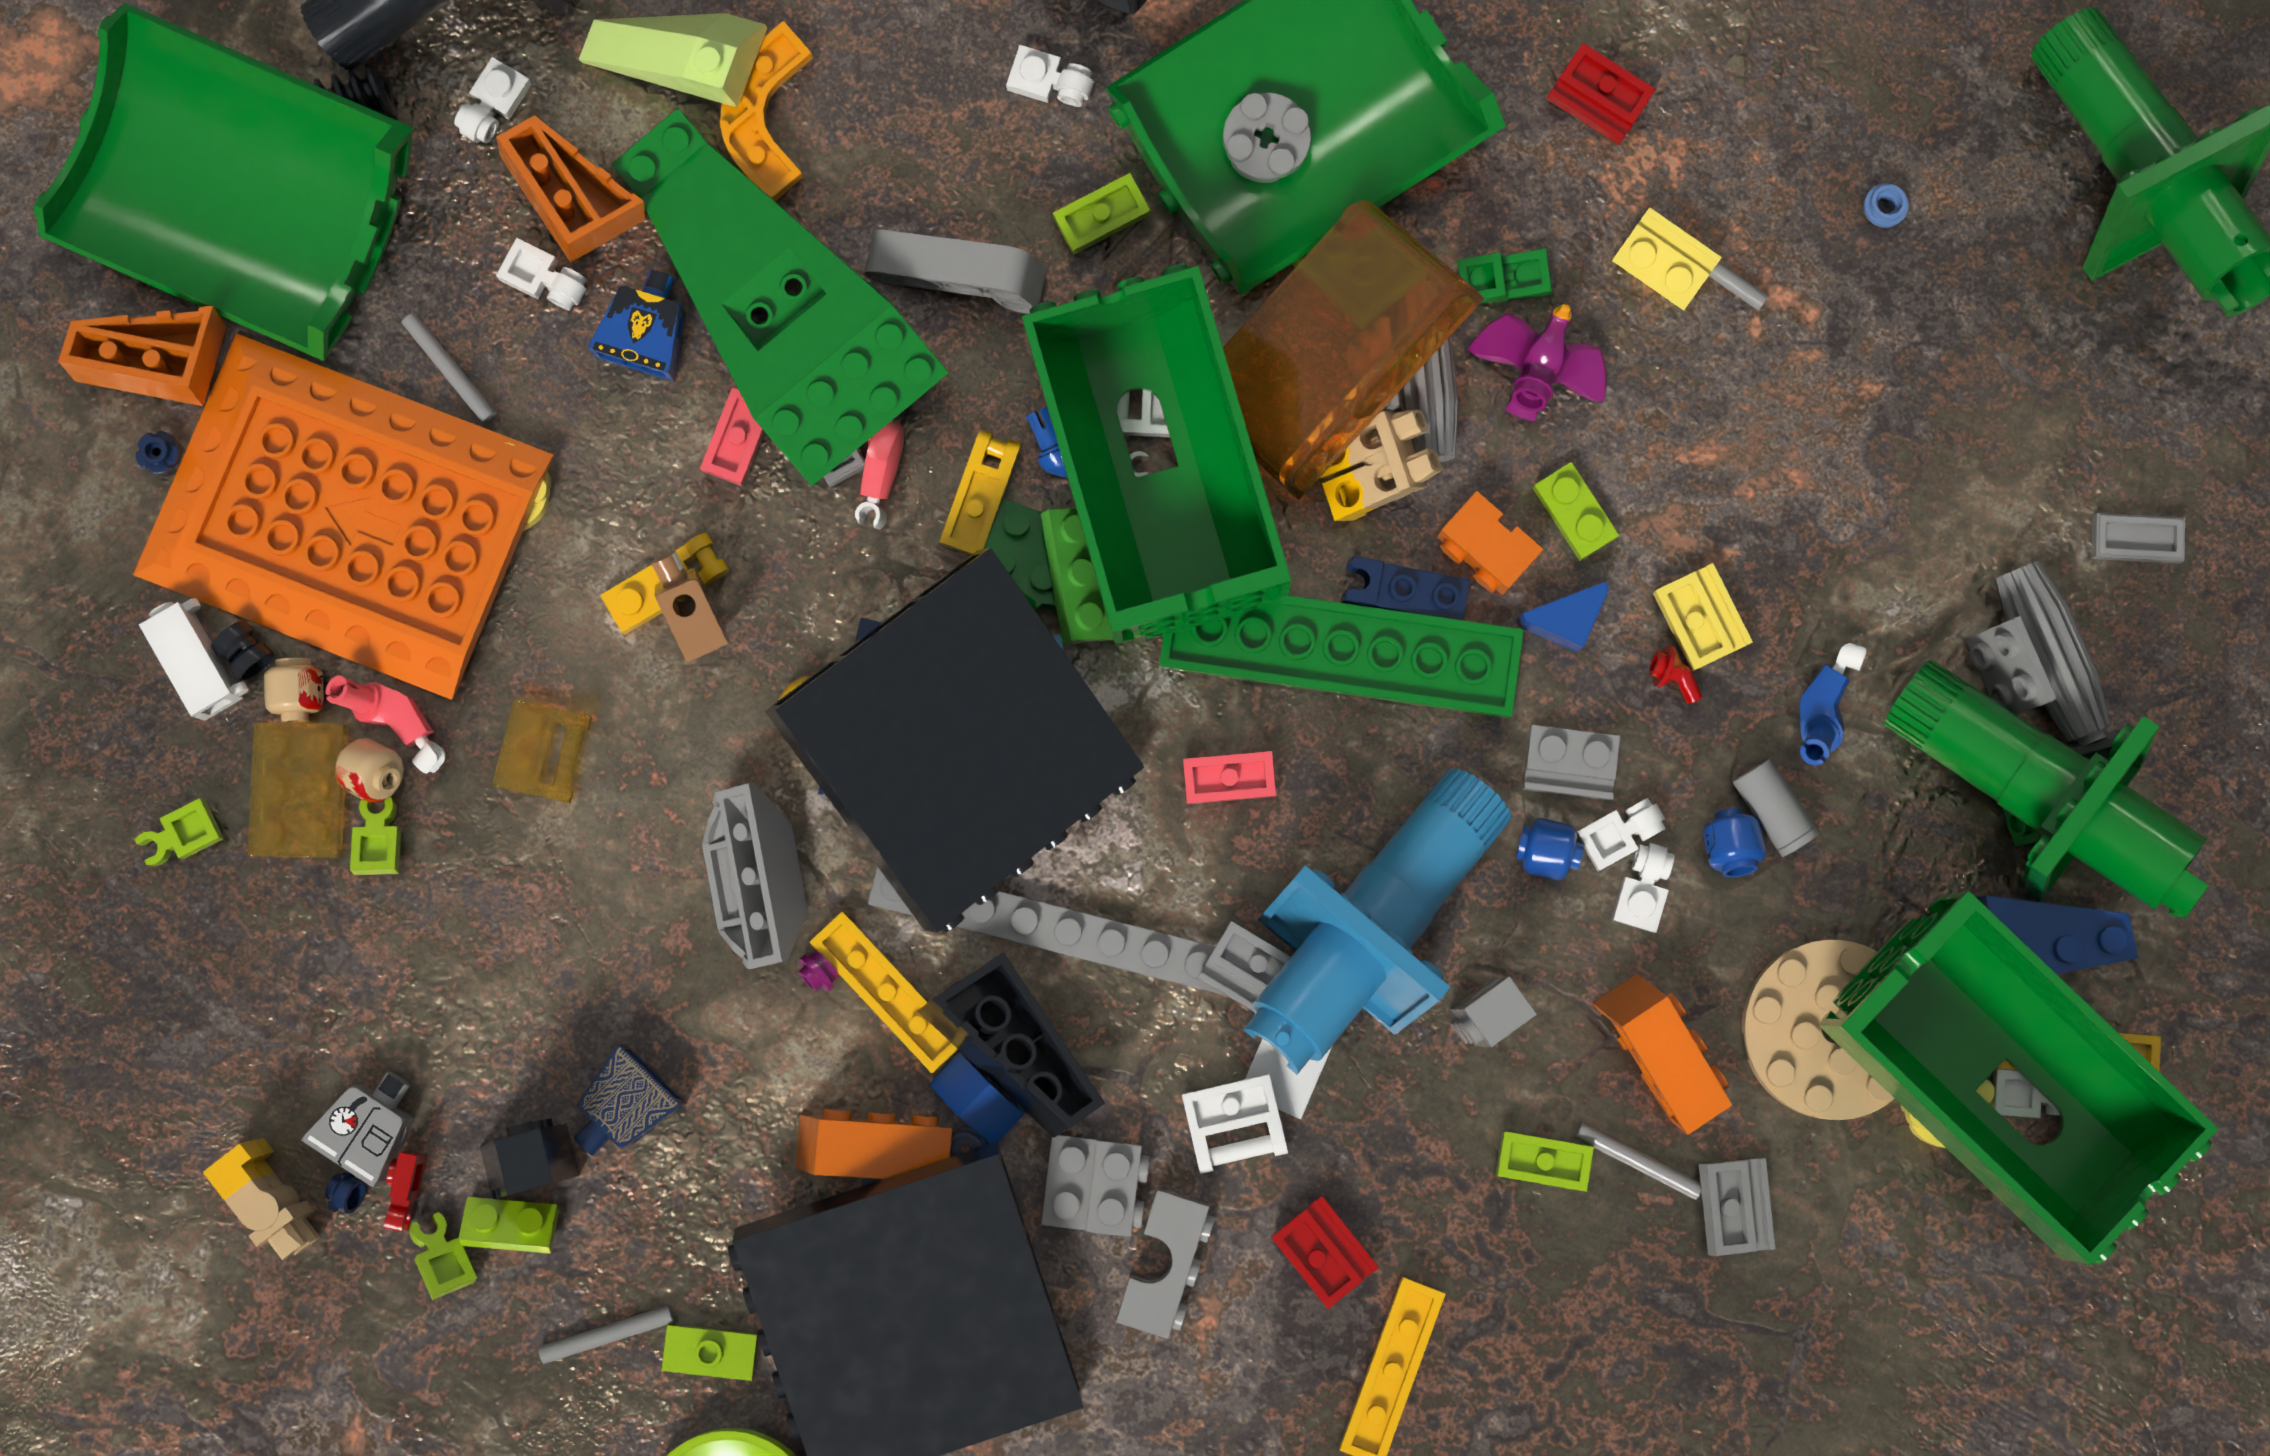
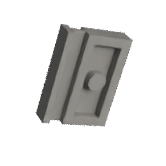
M1531 725L1529 727L1525 778L1522 790L1607 801L1613 800L1620 736Z
M1231 921L1197 978L1253 1011V1002L1285 965L1290 956Z
M1766 1158L1699 1164L1708 1255L1721 1256L1775 1249Z

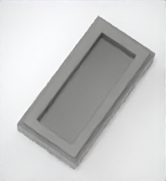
M2096 513L2092 515L2091 559L2160 563L2184 562L2185 517Z

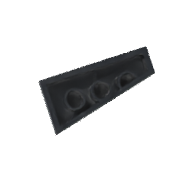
M1004 952L931 999L918 1010L930 1024L1053 1138L1068 1130L1105 1104Z

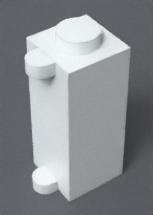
M197 598L190 599L182 604L179 602L175 604L173 602L161 604L149 613L150 618L139 624L190 716L205 721L243 699L242 695L248 692L249 689L244 681L235 684L222 660L210 648L212 642L194 613L201 608Z

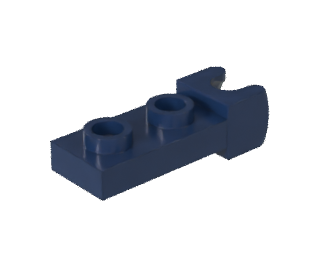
M1358 556L1351 557L1347 562V570L1363 577L1365 586L1362 590L1349 589L1341 596L1342 603L1456 620L1464 619L1470 579L1387 564L1383 561Z

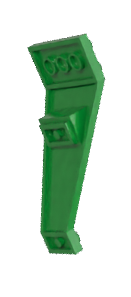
M678 107L611 163L613 168L636 195L644 201V207L753 419L811 486L821 480L949 374L947 369L887 298L711 146ZM792 278L798 279L802 283L801 290L795 294H790L785 290V283ZM756 307H763L768 312L767 318L762 322H756L751 318V312Z

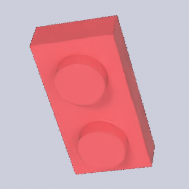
M732 387L700 469L704 473L743 487L765 432L753 419L740 391Z
M1272 751L1183 759L1187 805L1276 797Z

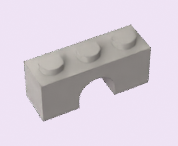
M1510 976L1500 980L1499 978L1491 979L1452 1007L1450 1011L1455 1019L1450 1024L1465 1044L1474 1043L1475 1046L1493 1047L1537 1014Z
M1160 1188L1156 1189L1143 1233L1162 1240L1169 1247L1172 1253L1171 1265L1165 1274L1156 1279H1143L1131 1274L1129 1275L1116 1317V1323L1169 1339L1171 1329L1180 1331L1188 1304L1180 1302L1185 1284L1194 1286L1201 1260L1194 1258L1199 1241L1208 1242L1215 1219L1214 1216L1207 1215L1209 1204Z

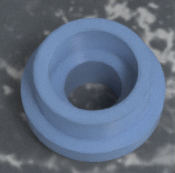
M1888 183L1873 187L1866 195L1863 203L1867 219L1872 224L1882 228H1889L1899 224L1905 218L1909 207L1904 191L1898 186ZM1881 200L1887 201L1891 205V212L1883 213L1878 207V202Z

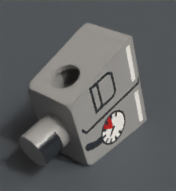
M387 1071L374 1091L363 1084L350 1086L304 1135L301 1141L371 1187L385 1185L390 1163L394 1158H398L414 1121L410 1114L397 1106L410 1087V1084L396 1074Z

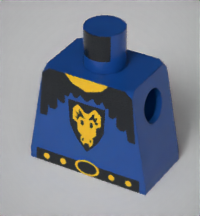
M649 270L642 291L621 286L590 341L588 349L598 359L675 382L686 312L681 304L668 300L674 278L657 270Z

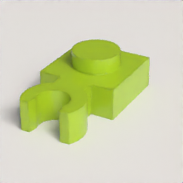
M391 796L385 799L383 811L377 814L372 813V803L360 800L359 811L366 820L365 827H352L350 871L354 875L399 874L401 830L398 826H389L397 814V805Z
M199 798L159 818L165 829L160 833L153 831L143 832L135 838V842L137 845L143 846L154 841L157 844V852L154 856L144 861L146 865L159 866L169 859L173 850H175L178 858L185 859L223 840L224 837L206 800Z
M439 1212L433 1214L431 1218L436 1229L435 1233L430 1235L424 1234L417 1221L413 1222L409 1228L412 1241L416 1245L424 1247L425 1252L416 1255L414 1260L432 1301L475 1283L477 1279L465 1249L461 1246L458 1238L446 1242L444 1234L447 1224L445 1218Z

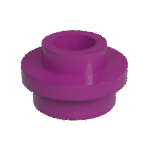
M815 950L809 956L803 955L798 959L802 966L798 974L813 991L816 992L821 988L829 993L834 988L833 982L839 977V974L821 953Z

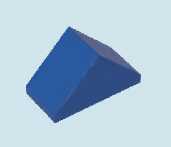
M1606 582L1524 612L1517 619L1519 626L1578 653L1586 644L1609 591Z
M961 1052L929 1084L962 1121L990 1144L999 1142L1025 1114Z

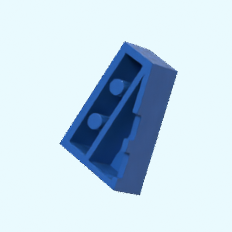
M1994 896L1976 897L2056 974L2139 958L2128 913Z

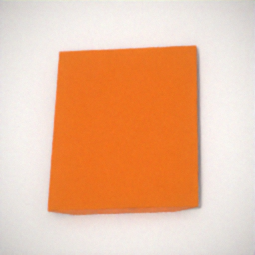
M236 333L133 575L190 598H197L198 601L453 700L554 454Z

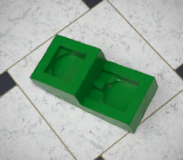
M1546 248L1505 256L1498 252L1457 260L1463 304L1505 302L1553 295Z

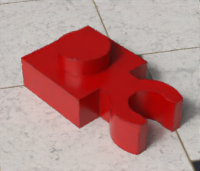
M409 1150L399 1152L398 1159L394 1158L391 1161L386 1183L391 1186L389 1197L392 1200L385 1218L384 1229L398 1232L409 1230L413 1215V1204L419 1195L428 1154Z

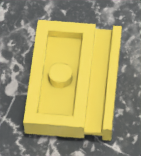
M1649 207L1612 261L1676 306L1685 310L1722 257Z
M1713 563L1653 592L1692 672L1753 643Z

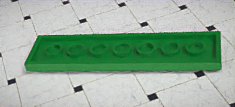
M1267 594L1261 597L1262 603L1258 604L1257 608L1248 612L1163 636L1159 668L1510 719L1513 714L1524 629L1290 595L1269 601Z

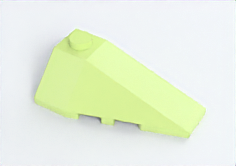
M727 13L593 20L579 60L588 65L738 108L767 26Z

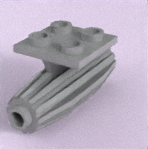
M1427 278L1392 307V318H1382L1351 342L1348 351V365L1350 370L1354 371L1355 379L1352 407L1354 413L1358 414L1359 421L1373 417V415L1383 411L1397 410V412L1421 410L1428 426V432L1411 439L1415 452L1434 449L1439 461L1445 462L1455 458L1459 402L1452 335L1438 285L1434 282H1428Z
M2039 561L1996 578L2006 622L1965 639L1970 649L1971 660L1979 669L1988 690V697L2015 715L2044 705L2067 742L2077 739L2079 744L2087 745L2106 737L2103 728L2110 726L2111 723L2098 671L2069 606Z

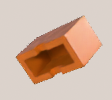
M1476 491L1444 526L1437 538L1443 542L1440 548L1449 558L1458 564L1464 560L1476 571L1473 577L1482 587L1491 593L1498 590L1504 595L1544 549L1518 526L1512 532L1499 522L1503 513Z

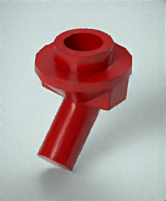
M1668 645L1663 651L1657 650L1649 666V675L1654 677V686L1661 688L1672 681H1676L1687 704L1699 701L1702 698L1701 691L1692 671L1682 663L1676 648Z

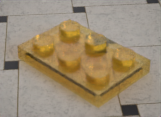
M254 723L248 856L342 858L345 790L337 782L335 769L340 752L347 746L348 726L344 724Z

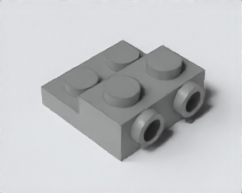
M1067 1135L1052 1137L1041 1225L1131 1237L1132 1227L1141 1228L1144 1201L1135 1200L1137 1182L1147 1183L1150 1156L1141 1155L1142 1145Z

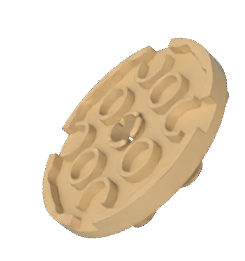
M1822 940L1806 943L1789 949L1771 961L1753 983L1746 998L1742 1015V1033L1744 1034L1745 1048L1749 1058L1748 1063L1764 1089L1791 1110L1813 1118L1848 1120L1876 1112L1895 1099L1836 1042L1831 1043L1827 1041L1822 1034V1028L1819 1026L1823 1017L1828 1012L1832 1011L1836 1015L1839 1008L1833 1003L1834 999L1877 953L1876 950L1862 944L1844 940Z

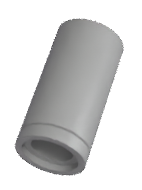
M1771 758L1755 766L1732 782L1753 815L1759 820L1761 827L1775 848L1778 849L1777 851L1781 857L1794 852L1820 834Z

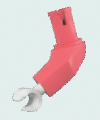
M896 418L868 440L869 446L860 488V495L867 496V501L861 503L855 511L857 522L865 526L867 514L871 510H875L876 517L873 525L878 530L882 529L887 522L886 511L879 506L880 499L889 498L904 446V428Z
M340 675L333 677L329 681L325 693L330 695L327 697L330 703L351 709L355 718L361 722L378 726H389L406 747L417 745L420 751L412 759V762L423 773H435L444 763L446 752L438 744L429 741L428 738L434 731L413 698L377 682L361 685Z

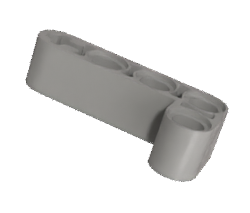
M875 230L873 232L864 271L865 276L887 284L993 298L1004 308L1030 314V308L1040 304L1047 273L1046 267L1033 255L1019 248L890 230Z

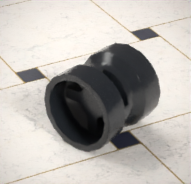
M240 620L227 627L213 640L210 647L220 659H226L231 664L230 671L239 682L252 679L266 669L275 658L274 652L267 644L258 642L255 638V630L246 620Z

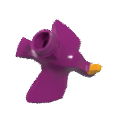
M1564 303L1554 305L1545 330L1539 334L1532 330L1524 320L1507 312L1488 324L1468 347V350L1478 358L1515 365L1520 371V376L1513 382L1514 391L1512 398L1505 408L1509 413L1519 418L1536 421L1538 411L1545 409L1548 401L1553 398V387L1551 384L1559 382L1590 401H1604L1607 385L1606 365L1601 348L1585 343L1565 344L1566 330L1574 313L1571 306Z

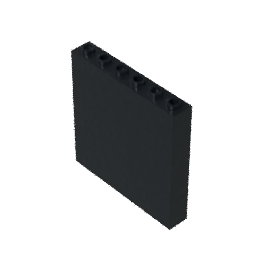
M991 548L976 551L765 710V713L924 931L938 933L940 930L942 933H946L958 926L965 918L962 913L975 902L977 905H981L993 898L1000 890L997 886L1009 875L1014 878L1028 870L1034 864L1032 857L1044 847L1046 850H1050L1063 842L1069 835L1066 830L1078 820L1080 823L1086 822L1098 814L1103 808L1100 803L1112 793L1114 796H1117L1128 790L1136 782L1134 775L1144 768L1139 758Z
M998 1142L735 1228L733 1244L728 1245L730 1261L735 1272L743 1271L748 1285L743 1288L744 1300L751 1315L758 1314L762 1329L757 1330L759 1343L764 1356L772 1355L777 1371L772 1372L774 1386L780 1399L787 1397L792 1411L787 1414L791 1435L794 1440H802L806 1454L801 1456H940L1084 1408L1081 1390Z

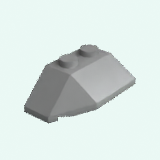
M747 783L715 792L712 802L714 808L708 818L702 847L718 932L731 949L743 959L742 963L748 970L788 961L808 915L792 824L755 783Z

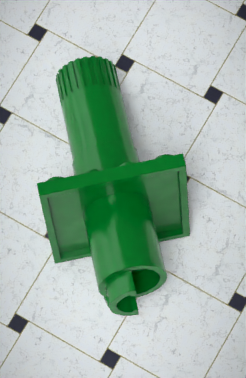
M2089 7L2088 9L2084 8L2079 12L2077 11L2048 30L2039 39L2040 41L2036 43L2035 48L2032 49L2031 58L2099 151L2102 161L2117 180L2114 194L2106 206V213L2102 222L2097 227L2098 232L2093 243L2089 246V253L2082 267L2090 280L2094 281L2163 244L2204 301L2215 300L2227 317L2242 314L2270 297V234L2244 201L2270 151V105L2262 109L2258 106L2252 107L2242 113L2235 120L2234 124L2222 130L2219 127L2212 128L2198 138L2179 111L2170 105L2098 7Z
M1932 659L1927 661L1914 675L1888 713L1884 726L1996 800L2000 807L2039 832L2037 843L2028 855L2029 860L2026 863L2025 875L2022 878L2026 882L2023 896L2030 901L2042 902L2074 857L2153 910H2156L2162 904L2170 910L2168 912L2169 915L2183 918L2184 920L2209 887L2208 884L2186 870L2208 839L2128 787L2145 764L2160 727L2143 716L2135 727L2129 723L2123 727L2111 744L2112 749L2108 753V759L2096 752L2089 761L2050 734H2044Z

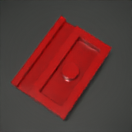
M1582 43L1553 89L1549 92L1547 100L1620 146L1656 89L1585 43Z
M1322 1195L1270 1236L1327 1309L1331 1308L1357 1287L1371 1273L1379 1269Z

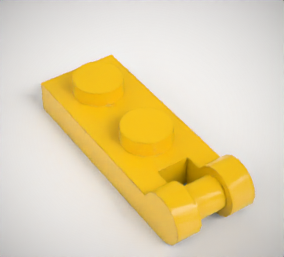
M980 429L939 541L940 545L968 555L984 549L1013 470L1019 459L1023 443L1011 439L1006 443L993 438V433ZM987 454L1001 459L998 469L983 465Z
M707 532L695 536L684 546L675 550L685 570L688 569L686 563L695 558L698 559L703 568L699 574L706 587L724 577L730 571L725 561L718 559L713 552L712 547L714 543ZM652 565L600 595L624 635L662 613L655 598V585L660 580ZM682 594L676 597V600L682 602L690 596Z

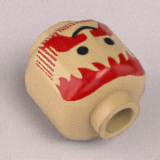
M282 658L275 660V666L267 669L264 673L266 709L272 714L281 715L282 723L309 722V714L319 712L324 707V678L322 670L313 666L312 660L308 658Z
M362 738L351 742L340 752L336 762L335 775L337 782L345 791L364 801L376 803L389 798L399 788L403 779L404 766L401 757L395 750L375 740Z

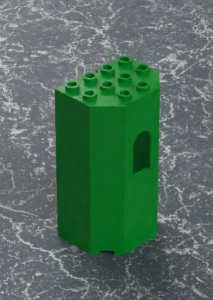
M1187 264L1174 265L1164 269L1161 272L1162 276L1144 281L1143 277H1133L1123 280L1117 284L1118 292L1101 296L1099 289H1091L1076 294L1073 297V302L1056 306L1055 302L1041 303L1030 308V314L1022 316L1026 337L1115 644L1134 640L1133 632L1140 631L1141 637L1152 639L1239 615L1257 608V605L1262 603L1261 597L1267 594L1268 600L1271 601L1288 595L1290 590L1291 577L1199 266L1188 268ZM1143 389L1153 393L1160 402L1178 466L1136 478L1118 418L1117 407L1120 399L1127 392Z
M1970 891L1942 894L1927 908L1932 913L1931 916L1928 917L1926 914H1922L1914 920L1912 918L1904 924L1846 984L1833 1001L1839 1008L1836 1015L1832 1011L1828 1012L1823 1017L1819 1026L2060 1258L2092 1266L2094 1263L2100 1264L2115 1251L2117 1244L2114 1241L2126 1228L2128 1230L2135 1228L2146 1218L2149 1210L2145 1207V1203L2149 1197L2155 1192L2162 1196L2171 1191L2181 1178L2178 1172L2189 1161L2194 1162L2200 1159L2212 1146L2210 1138L2219 1128ZM2004 1060L2013 1066L2057 1109L2061 1120L2060 1130L2057 1136L2050 1142L2041 1145L2029 1142L1976 1092L1979 1086Z

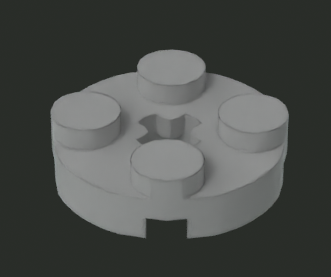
M1276 93L1248 94L1243 98L1242 102L1231 110L1223 130L1222 143L1227 157L1232 162L1231 165L1241 176L1258 183L1275 182L1280 178L1288 176L1290 173H1294L1303 164L1310 146L1311 133L1308 125V116L1295 102L1285 96ZM1265 127L1273 129V135L1279 138L1278 144L1270 143L1267 149L1260 147V139L1254 136L1257 130L1264 131Z

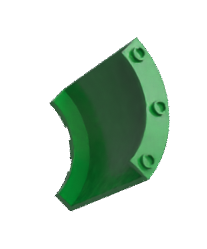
M1243 0L1105 87L1113 103L1107 107L1108 112L1120 130L1126 128L1140 155L1162 189L1157 192L1162 205L1170 215L1177 212L1190 233L1212 261L1209 265L1217 280L1223 286L1230 283L1240 295L1245 294L1506 127L1494 92L1470 70L1463 60L1456 65L1442 49L1447 45V39L1429 12L1424 10L1419 13L1411 0ZM1252 93H1276L1285 96L1304 110L1309 120L1311 141L1303 164L1294 173H1290L1288 176L1271 183L1254 182L1237 173L1231 165L1232 162L1227 157L1222 143L1223 130L1228 115L1236 105L1242 102L1244 97ZM1265 127L1264 131L1257 130L1254 136L1260 139V147L1267 149L1270 143L1278 144L1279 138L1273 135V129Z
M123 2L111 16H106L99 26L98 39L100 40L97 75L89 108L84 111L80 120V133L51 186L47 191L42 192L35 202L34 214L37 219L38 236L199 307L213 306L218 314L226 319L325 361L353 318L346 312L356 293L366 294L387 247L402 198L394 195L398 176L405 177L408 174L413 127Z

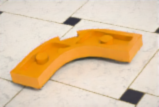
M784 21L764 36L738 108L722 103L720 120L723 140L735 165L774 201L778 200L804 177L801 171L773 141L767 130L765 114L769 100L778 88L813 59L811 51Z

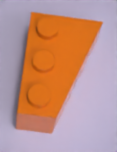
M535 115L496 136L501 159L570 263L645 221L644 201L634 193H629L611 179V175L601 167L597 168L579 153L576 147Z
M213 306L199 307V311L175 314L171 310L158 311L156 316L138 318L121 315L75 320L70 322L58 362L75 382L204 406L227 326Z
M1636 973L1593 1002L1599 1014L1605 1015L1612 1021L1620 1035L1616 1038L1623 1050L1628 1049L1642 1071L1641 1077L1671 1122L1685 1134H1691L1732 1106L1724 1090L1729 1088L1727 1080L1714 1064L1712 1066L1708 1065L1703 1056L1708 1049L1694 1029L1687 1030L1681 1020L1686 1015V1012L1673 993L1670 992L1665 995Z
M823 1109V1116L800 1114L795 1168L813 1175L886 1179L950 1157L952 1128L938 1125L939 1117L912 1115L911 1123L895 1122V1114L868 1112L866 1120L850 1118L851 1111Z

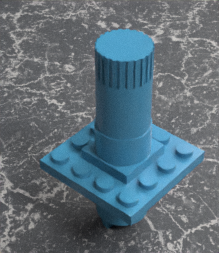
M1451 768L1444 773L1369 866L1363 868L1344 893L1339 894L1334 890L1335 884L1326 874L1317 869L1312 871L1305 865L1258 918L1259 922L1295 952L1253 1002L1252 1009L1255 1015L1243 1030L1252 1038L1258 1036L1274 1046L1288 1060L1289 1063L1286 1066L1298 1075L1310 1059L1320 1061L1362 1008L1396 1035L1438 1003L1450 989V986L1442 980L1444 976L1435 965L1426 960L1419 961L1413 956L1414 952L1411 950V947L1432 923L1433 916L1511 821V813H1509L1510 810L1506 807L1504 800L1490 786H1487L1484 781L1479 780L1473 774L1457 768Z

